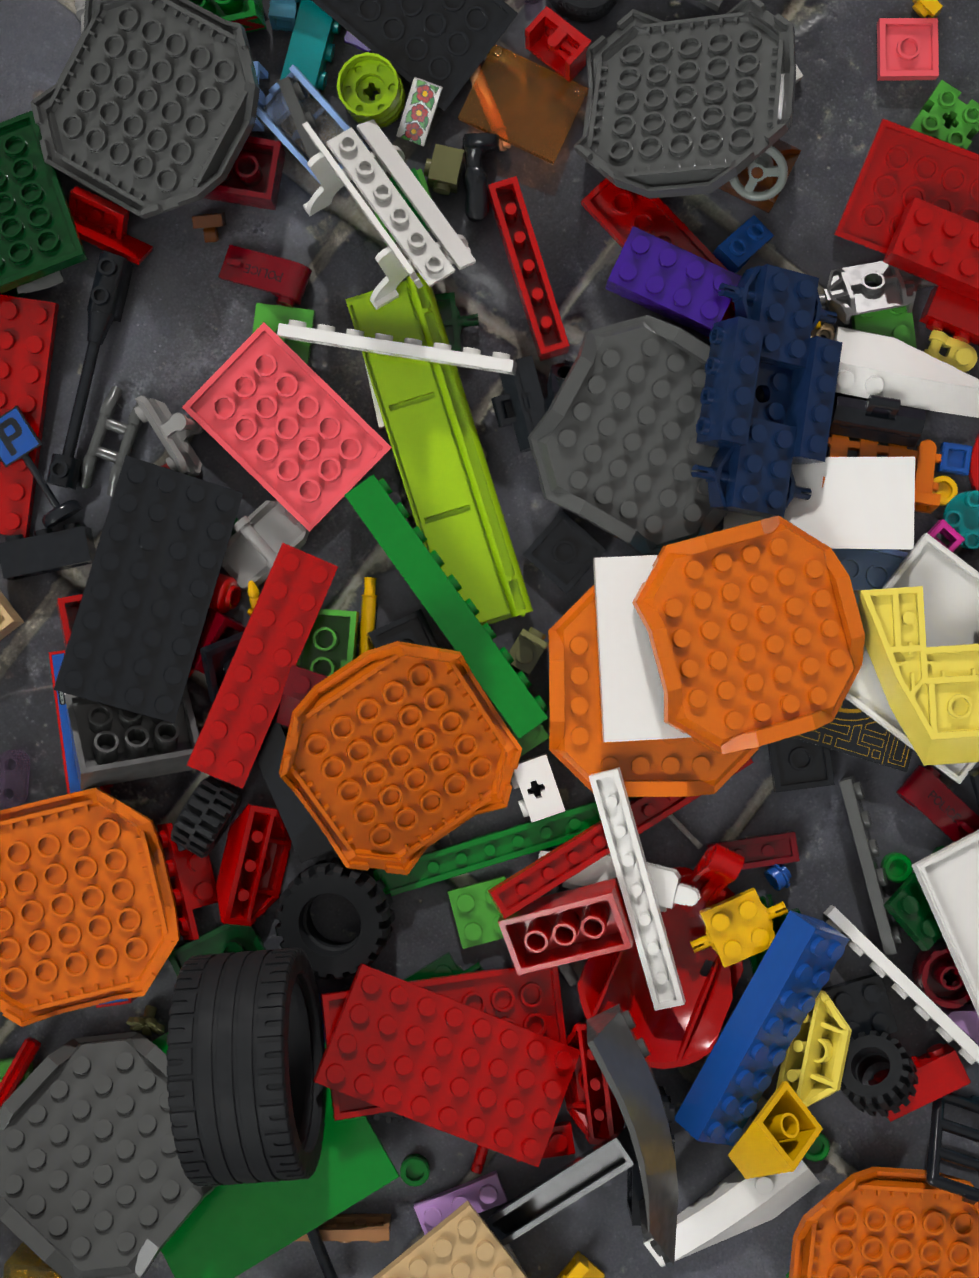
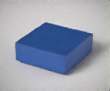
M942 442L939 453L942 456L941 462L937 466V472L968 476L973 446Z

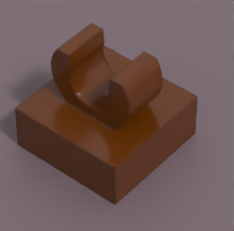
M225 212L192 216L193 229L203 228L205 243L219 241L218 227L227 224Z

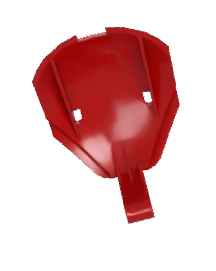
M717 843L705 851L694 870L687 867L673 868L677 869L681 875L680 883L691 885L692 887L695 886V888L700 890L701 898L698 900V903L692 907L675 904L672 909L667 908L666 912H661L686 1000L685 1004L657 1011L654 1010L635 939L630 949L588 958L577 983L580 1003L587 1020L618 1004L623 1012L629 1010L636 1024V1027L632 1030L637 1040L643 1038L651 1055L647 1056L651 1068L669 1069L683 1067L700 1060L712 1051L733 1000V991L744 971L743 960L724 968L718 953L711 946L694 953L690 941L706 935L705 924L699 911L735 896L726 886L736 880L745 861L744 856ZM709 960L713 964L706 977L700 974V970L705 961Z

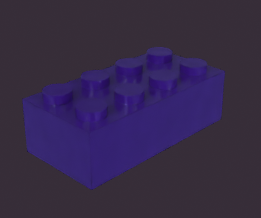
M633 226L607 280L605 289L709 337L714 323L722 320L732 299L718 295V291H721L719 290L720 284L725 283L736 287L742 276Z

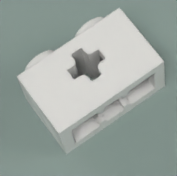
M544 753L520 761L518 768L514 769L511 782L514 789L520 788L523 799L518 802L523 817L530 816L531 822H535L564 812L565 808L547 755ZM535 780L538 785H544V788L540 789L541 795L536 797L533 792L528 793L527 789L531 788V782Z

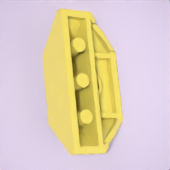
M820 991L813 1009L807 1014L801 1025L799 1034L793 1039L786 1051V1057L781 1063L776 1086L777 1089L782 1081H787L806 1107L840 1090L852 1029L826 991Z

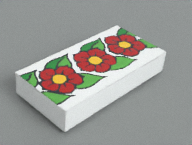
M414 77L397 131V137L421 146L425 145L443 87Z

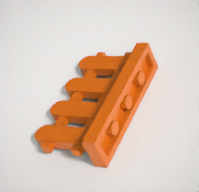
M830 434L828 439V457H847L848 450L858 451L857 457H877V454L887 455V457H915V511L931 514L940 506L941 494H934L932 491H938L939 483L933 482L935 463L941 462L942 454H936L937 447L932 440H923L917 446V450L907 449V446L889 443L888 446L878 445L877 441L859 439V442L851 441L847 436Z

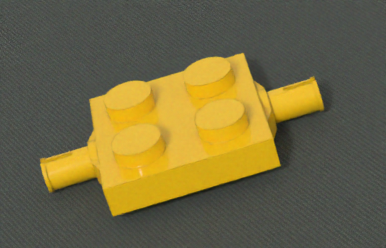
M753 887L700 910L699 913L705 924L706 935L690 941L694 953L711 946L718 953L723 967L726 968L767 950L776 936L773 930L772 919L788 913V910L783 901L766 908L761 903L756 889Z

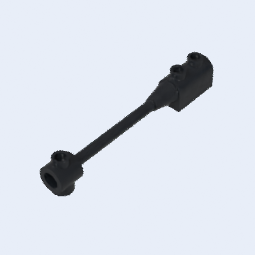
M101 252L87 306L88 347L62 455L53 453L46 483L76 490L77 483L81 478L82 460L74 458L100 345L103 344L113 321L121 322L134 265L128 259L116 254Z

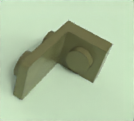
M530 627L528 631L522 629L509 651V654L514 659L511 665L530 675L543 651L549 645V643L544 641L546 635L533 627Z

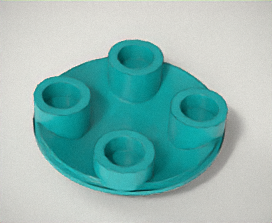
M965 491L950 500L945 507L943 519L965 538L959 547L978 549L979 491Z

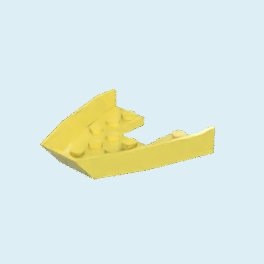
M923 586L853 590L865 632V647L888 704L923 765L979 762V643L926 647Z

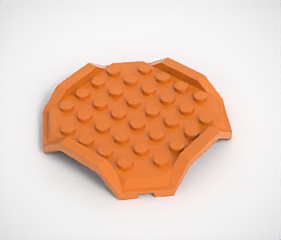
M779 515L663 546L652 565L651 573L646 582L641 585L632 603L649 634L664 691V722L680 732L700 741L699 743L718 754L760 747L816 730L832 722L862 666L865 632L850 576L832 548Z
M594 585L548 630L549 751L592 793L593 790L589 780L591 774L620 767L628 797H690L715 794L759 749V747L718 754L699 743L700 741L693 737L603 742Z
M396 641L364 652L316 684L292 711L279 775L296 794L320 827L346 868L368 871L369 868L383 869L386 873L408 875L428 847L475 815L507 808L512 790L510 783L514 769L518 768L522 747L496 711L460 651Z
M98 787L0 810V1012L3 1013L2 1016L24 1027L58 1014L117 999L145 996L180 940L174 894L163 848L153 820Z
M873 1166L855 1172L803 1215L793 1235L789 1278H979V1202L973 1205L962 1201V1196L928 1185L926 1182L927 1170ZM939 1172V1176L974 1187L970 1181Z

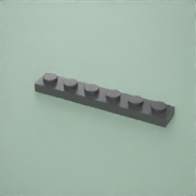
M854 775L846 776L839 781L884 954H897L899 944L903 943L902 933L899 925L894 926L892 915L883 906L890 898L886 897L884 886L888 885L884 868H879L876 857L880 856L877 840H871L868 829L872 828L870 813L868 810H863L861 799H865L863 786L860 781L856 782Z

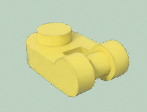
M931 331L928 339L930 345L928 349H924L925 353L965 373L974 368L977 363V352L971 345L952 338L942 331ZM941 347L948 349L945 356L939 353Z

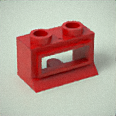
M546 6L525 29L526 49L569 83L586 66V51L592 41Z

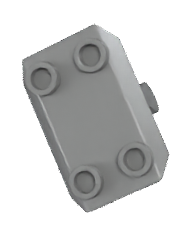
M142 395L135 398L138 406L134 410L142 422L146 423L149 421L169 454V457L165 459L169 468L192 477L199 475L202 463L187 439L193 435L201 434L204 429L192 417L187 418L182 413L172 415L166 404L153 398L147 399Z
M266 500L248 517H242L234 524V530L229 539L222 567L230 576L237 580L238 585L243 590H248V582L251 580L258 587L267 579L282 543L300 549L305 545L309 531L277 500Z

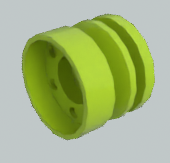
M365 52L354 55L344 63L338 73L337 91L339 99L355 122L361 124L374 119L380 128L388 127L395 122L404 110L406 94L404 85L390 61L379 54ZM373 91H378L379 94L375 95V100H371L369 97L373 96Z

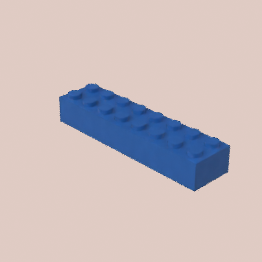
M791 910L788 912L675 1115V1121L697 1141L734 1146L735 1142L742 1136L743 1128L749 1117L756 1111L759 1099L770 1086L771 1078L779 1064L784 1061L786 1051L791 1042L799 1034L801 1025L807 1014L813 1009L818 994L829 981L832 969L844 954L845 946L849 939L826 922Z

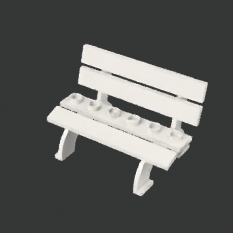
M374 119L358 124L356 127L373 152L371 153L352 127L327 141V146L340 162L343 169L337 164L309 123L305 122L302 124L320 151L311 157L307 163L321 186L312 195L310 200L303 204L305 211L309 216H312L332 204L334 195L345 186L388 246L375 257L386 275L376 286L370 297V301L376 310L399 297L396 288L408 275L418 289L423 286L414 271L416 269L427 285L432 287L455 272L452 264H455L461 270L476 263L466 238L454 231L404 162L405 155L400 147L391 144ZM388 171L438 242L435 243L385 172ZM350 180H353V182H354L355 185L358 187V189L360 190V192L363 194V196L365 197V199L368 201V203L371 205V207H372L373 210L376 212V214L378 215V217L381 219V221L383 222V224L386 226V228L389 230V232H390L391 235L394 237V239L396 240V242L399 244V246L401 247V249H402V250L404 251V253L407 255V257L409 258L408 260H407V259L404 257V255L401 253V251L399 250V248L396 246V244H395L394 241L391 239V237L389 236V234H388V233L386 232V230L383 228V226L381 225V223L378 221V219H377L376 216L373 214V212L371 211V209H370V208L368 207V205L365 203V201H364L363 198L360 196V194H359L358 191L355 189V187H354L353 184L350 182Z

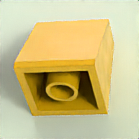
M782 1081L729 1152L728 1157L745 1179L792 1172L796 1169L823 1128L789 1083Z

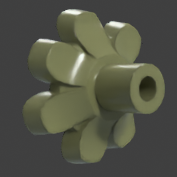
M151 1005L145 1006L143 1016L129 1017L126 1024L130 1025V1030H142V1034L145 1036H152V1032L162 1035L165 1031V1026L159 1024L157 1019H155L157 1008Z

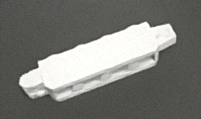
M541 850L538 859L551 852V850ZM609 853L562 883V886L574 889L617 878L611 854ZM647 862L661 912H666L667 908L672 909L675 904L692 907L698 903V900L701 898L700 890L695 888V886L692 887L691 885L680 883L681 875L677 869Z

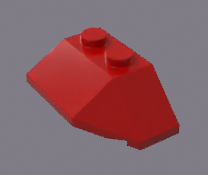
M248 804L229 827L216 883L220 919L223 924L251 926L256 921V918L263 914L279 898L292 841L280 818L279 811L275 808Z
M578 1022L566 1038L567 1045L580 1050L579 1059L565 1094L566 1109L577 1126L586 1135L585 1138L588 1143L598 1145L623 1129L625 1120L617 1100L587 1044V1023Z

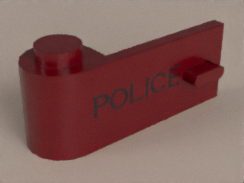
M229 245L218 278L270 292L277 297V303L293 308L294 304H301L312 270L292 260Z
M918 765L896 791L897 795L914 809L925 815L953 842L979 830V816L939 780L941 774L930 765L925 767Z

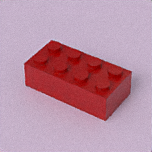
M915 197L903 211L883 262L979 302V224Z
M617 878L539 897L506 919L500 915L498 920L518 975L630 949L634 942V935Z

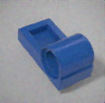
M753 215L718 245L712 254L729 271L737 273L774 235Z

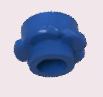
M771 865L764 871L767 881L775 890L779 891L783 887L788 888L790 886L789 879L792 876L785 865Z

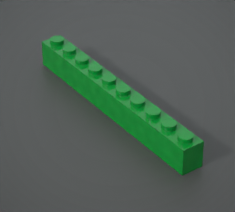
M374 474L344 496L455 651H460L464 656L470 670L483 690L520 739L548 719L545 712L549 708L540 695L534 698L527 688L532 684L522 671L516 674L510 664L514 662V659L507 649L502 647L499 650L493 642V639L497 637L487 622L481 625L475 615L480 612L469 598L464 601L458 591L462 589L461 585L453 574L448 577L440 568L445 563L435 550L431 553L423 544L427 541V538L420 528L416 526L412 529L406 519L410 517V514L401 502H398L396 505L389 497L393 491L384 478L377 480Z

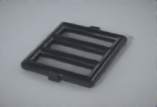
M951 1092L932 1102L926 1182L932 1187L962 1196V1201L974 1205L979 1202L978 1188L939 1176L940 1159L979 1172L978 1158L941 1147L943 1131L979 1143L978 1129L944 1118L945 1103L979 1114V1097L972 1095L970 1098Z

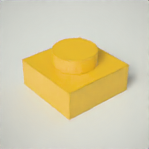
M912 0L914 3L912 8L921 18H936L943 8V5L938 0Z

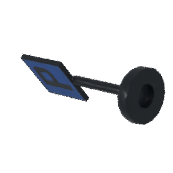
M16 406L0 416V459L5 467H9L21 458L23 459L54 508L45 514L42 519L45 528H51L70 518L83 507L77 500H70L60 505L28 455V453L41 446L42 443L19 406Z

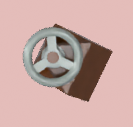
M779 139L742 172L719 187V189L769 213L781 190L784 188L801 150Z

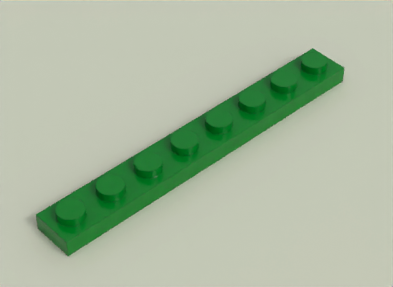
M596 801L535 822L528 821L424 853L408 875L386 873L383 869H373V875L376 881L382 879L386 887L383 889L385 895L391 894V896L563 844L601 820Z

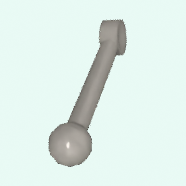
M673 814L668 816L672 823L698 849L703 846Z

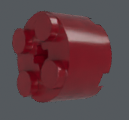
M935 942L926 951L920 949L912 968L914 984L930 1000L945 1008H960L964 1006L963 1004L970 1001L969 994L946 942ZM948 971H950L949 976H944L945 973H948Z

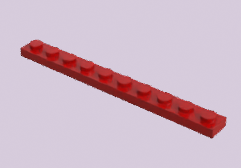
M750 758L736 773L754 763ZM700 796L637 797L630 802L638 834L646 831ZM601 820L488 890L500 915L506 919L608 855L610 850Z

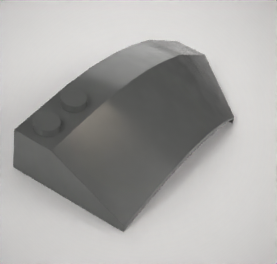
M618 1004L586 1020L587 1044L617 1100L630 1133L639 1165L644 1199L638 1201L642 1236L646 1240L654 1239L650 1241L652 1248L659 1257H663L665 1265L671 1268L674 1266L679 1191L676 1160L668 1118L658 1084L647 1059V1056L651 1055L643 1038L637 1040L632 1030L636 1027V1024L629 1010L623 1012Z

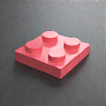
M879 18L877 22V81L936 80L939 76L938 18Z

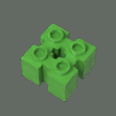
M941 80L909 128L967 150L972 142L971 139L979 132V103L971 99L968 104H965L958 99L962 92Z

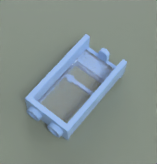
M292 65L289 68L291 72L286 77L293 78L294 83L300 82L306 99L302 100L306 112L311 110L318 127L314 129V132L320 140L324 141L329 153L340 168L343 169L340 162L327 146V141L351 127L302 72ZM275 83L269 89L270 93L265 97V104L257 106V116L317 180L307 165L309 157L278 83ZM361 139L367 149L370 150L371 148Z

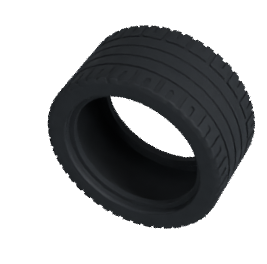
M296 947L190 957L181 967L173 990L172 1006L169 1012L170 1020L168 1021L169 1034L167 1035L168 1050L166 1056L170 1122H172L171 1128L178 1159H180L185 1175L191 1183L198 1187L309 1179L316 1171L322 1150L326 1112V1087L313 1081L325 1052V1042L317 983L307 954L301 948Z

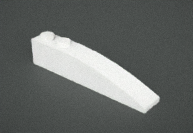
M837 326L834 340L843 343L835 392L866 399L869 398L870 394L901 400L900 405L979 418L978 378L934 358L897 338Z
M803 1159L794 1171L745 1179L738 1169L677 1215L675 1261L774 1219L820 1184L819 1180ZM645 1239L643 1244L661 1267L666 1266L663 1257H659L650 1244V1241L654 1239Z

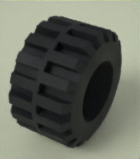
M213 776L203 779L180 812L171 831V841L200 858L210 854L236 814L241 803L242 793Z
M870 1031L868 1036L865 1032L858 1033L859 1038L855 1040L851 1037L840 1089L858 1110L866 1111L871 1116H876L877 1112L882 1117L888 1116V1111L890 1110L895 1114L900 1112L899 1106L901 1104L907 1106L910 1103L908 1096H915L917 1091L913 1086L918 1084V1076L915 1074L917 1068L912 1058L896 1038L892 1039L885 1032L881 1036L877 1031ZM877 1062L890 1063L889 1073L882 1082L876 1085H864L862 1083L863 1075L869 1066Z

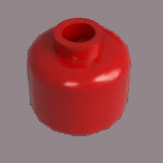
M219 573L209 608H213L220 613H227L238 605L241 598V588L238 586L235 578Z

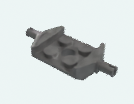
M883 261L831 270L827 289H824L823 294H819L822 306L825 305L831 312H836L837 318L844 324H849L850 317L853 315L906 306L907 313H911L916 291L920 288L937 285L886 264ZM874 281L879 286L870 287L866 282Z

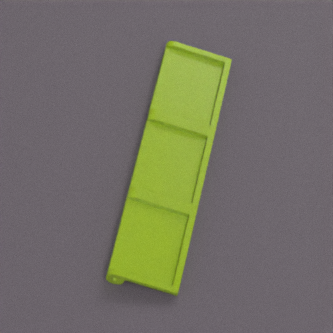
M419 273L416 274L423 284L421 288L418 289L410 276L407 277L396 288L399 297L378 310L370 301L373 291L345 299L354 329L363 331L364 337L375 338V334L380 333L393 336V341L404 343L405 338L421 340L422 346L433 347L434 342L450 345L433 289L427 285ZM362 351L416 526L420 528L427 538V541L423 544L430 553L435 550L441 557L445 565L440 568L447 577L453 574L462 587L458 593L463 600L466 601L470 598L480 612L475 616L481 625L486 622L493 624L519 615L524 617L526 613L533 611L457 366Z

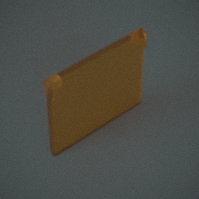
M495 44L487 55L458 116V120L486 133L497 134L500 140L554 164L585 97L588 95L589 88L574 81L569 83L558 73Z

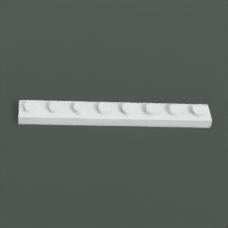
M289 320L288 324L279 323L277 335L288 340L515 375L517 363L511 360V355L507 353L493 352L492 356L480 355L481 350L470 347H463V352L451 350L452 345L434 342L433 347L422 346L421 340L405 338L404 343L393 341V336L376 333L375 338L364 337V332L360 330L347 329L345 334L335 332V327L318 324L317 329L307 328L306 322Z
M620 767L591 774L589 780L654 1010L684 1005L686 1000Z
M830 905L823 913L828 918L826 923L840 933L843 932L850 939L847 945L858 956L861 957L865 953L873 961L869 966L881 978L887 975L894 982L891 988L904 1000L909 996L917 1004L913 1009L925 1021L931 1018L939 1025L936 1031L948 1043L954 1040L961 1047L958 1053L968 1063L973 1065L976 1061L979 1064V1046L836 907Z

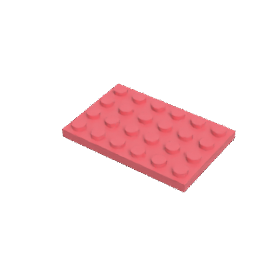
M264 322L182 406L212 438L309 532L392 449L372 427Z

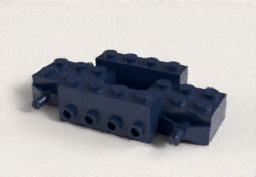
M766 264L745 270L736 287L721 283L719 286V290H721L718 291L719 296L733 299L735 317L714 323L710 332L709 341L711 345L709 358L705 364V386L700 396L702 403L701 413L696 424V443L718 447L719 450L715 454L711 467L695 464L692 470L697 472H691L692 477L706 479V482H708L709 503L712 508L762 518L778 515L784 517L785 510L793 498L809 500L811 497L809 494H804L812 493L810 488L796 486L791 467L792 464L801 465L825 462L843 343L819 336L811 337V332L819 321L833 325L837 321V318L834 317L838 316L836 312L822 309L817 290L819 278ZM758 386L764 391L762 402H759L755 396Z

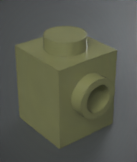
M435 144L432 159L427 158L424 168V176L428 177V186L433 188L434 192L443 195H449L450 192L457 193L465 161L464 150Z

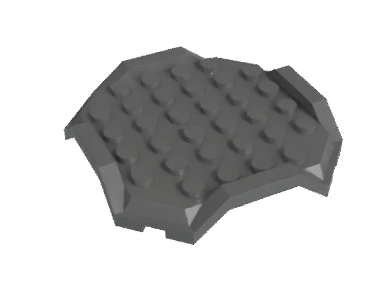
M85 0L84 30L57 83L30 103L35 123L40 127L42 136L40 145L45 163L137 216L147 219L199 201L226 180L255 126L260 88L246 31L240 23L224 20L189 0Z
M742 0L726 14L666 22L632 9L616 23L618 27L616 31L607 38L602 35L586 51L589 90L583 137L574 144L575 151L616 187L647 198L676 197L714 192L737 176L788 132L793 123L796 83L793 23L779 13L773 15L766 10L765 4L760 0Z
M649 315L585 332L578 356L552 404L528 436L532 456L536 460L540 475L538 478L544 499L577 514L625 542L642 556L659 554L663 546L710 534L727 515L728 511L712 508L709 503L708 482H706V479L692 477L691 472H697L692 470L695 464L711 467L715 454L719 450L718 447L696 443V424L700 418L702 406L700 396L705 386V364L709 358L710 346L683 329Z
M138 1031L73 1038L48 1055L0 1108V1221L63 1278H143L161 1249L203 1199L217 1187H198L191 1183L185 1175L180 1159H178L171 1128L172 1122H170L169 1092H167V1055Z

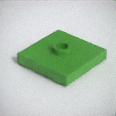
M256 303L252 334L263 322L276 334L279 323L288 324L289 320L306 322L307 328H314L316 312L310 309ZM280 337L309 366L311 343Z

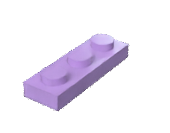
M497 1171L414 1203V1209L424 1235L466 1201L470 1202L477 1213L506 1203L507 1196Z

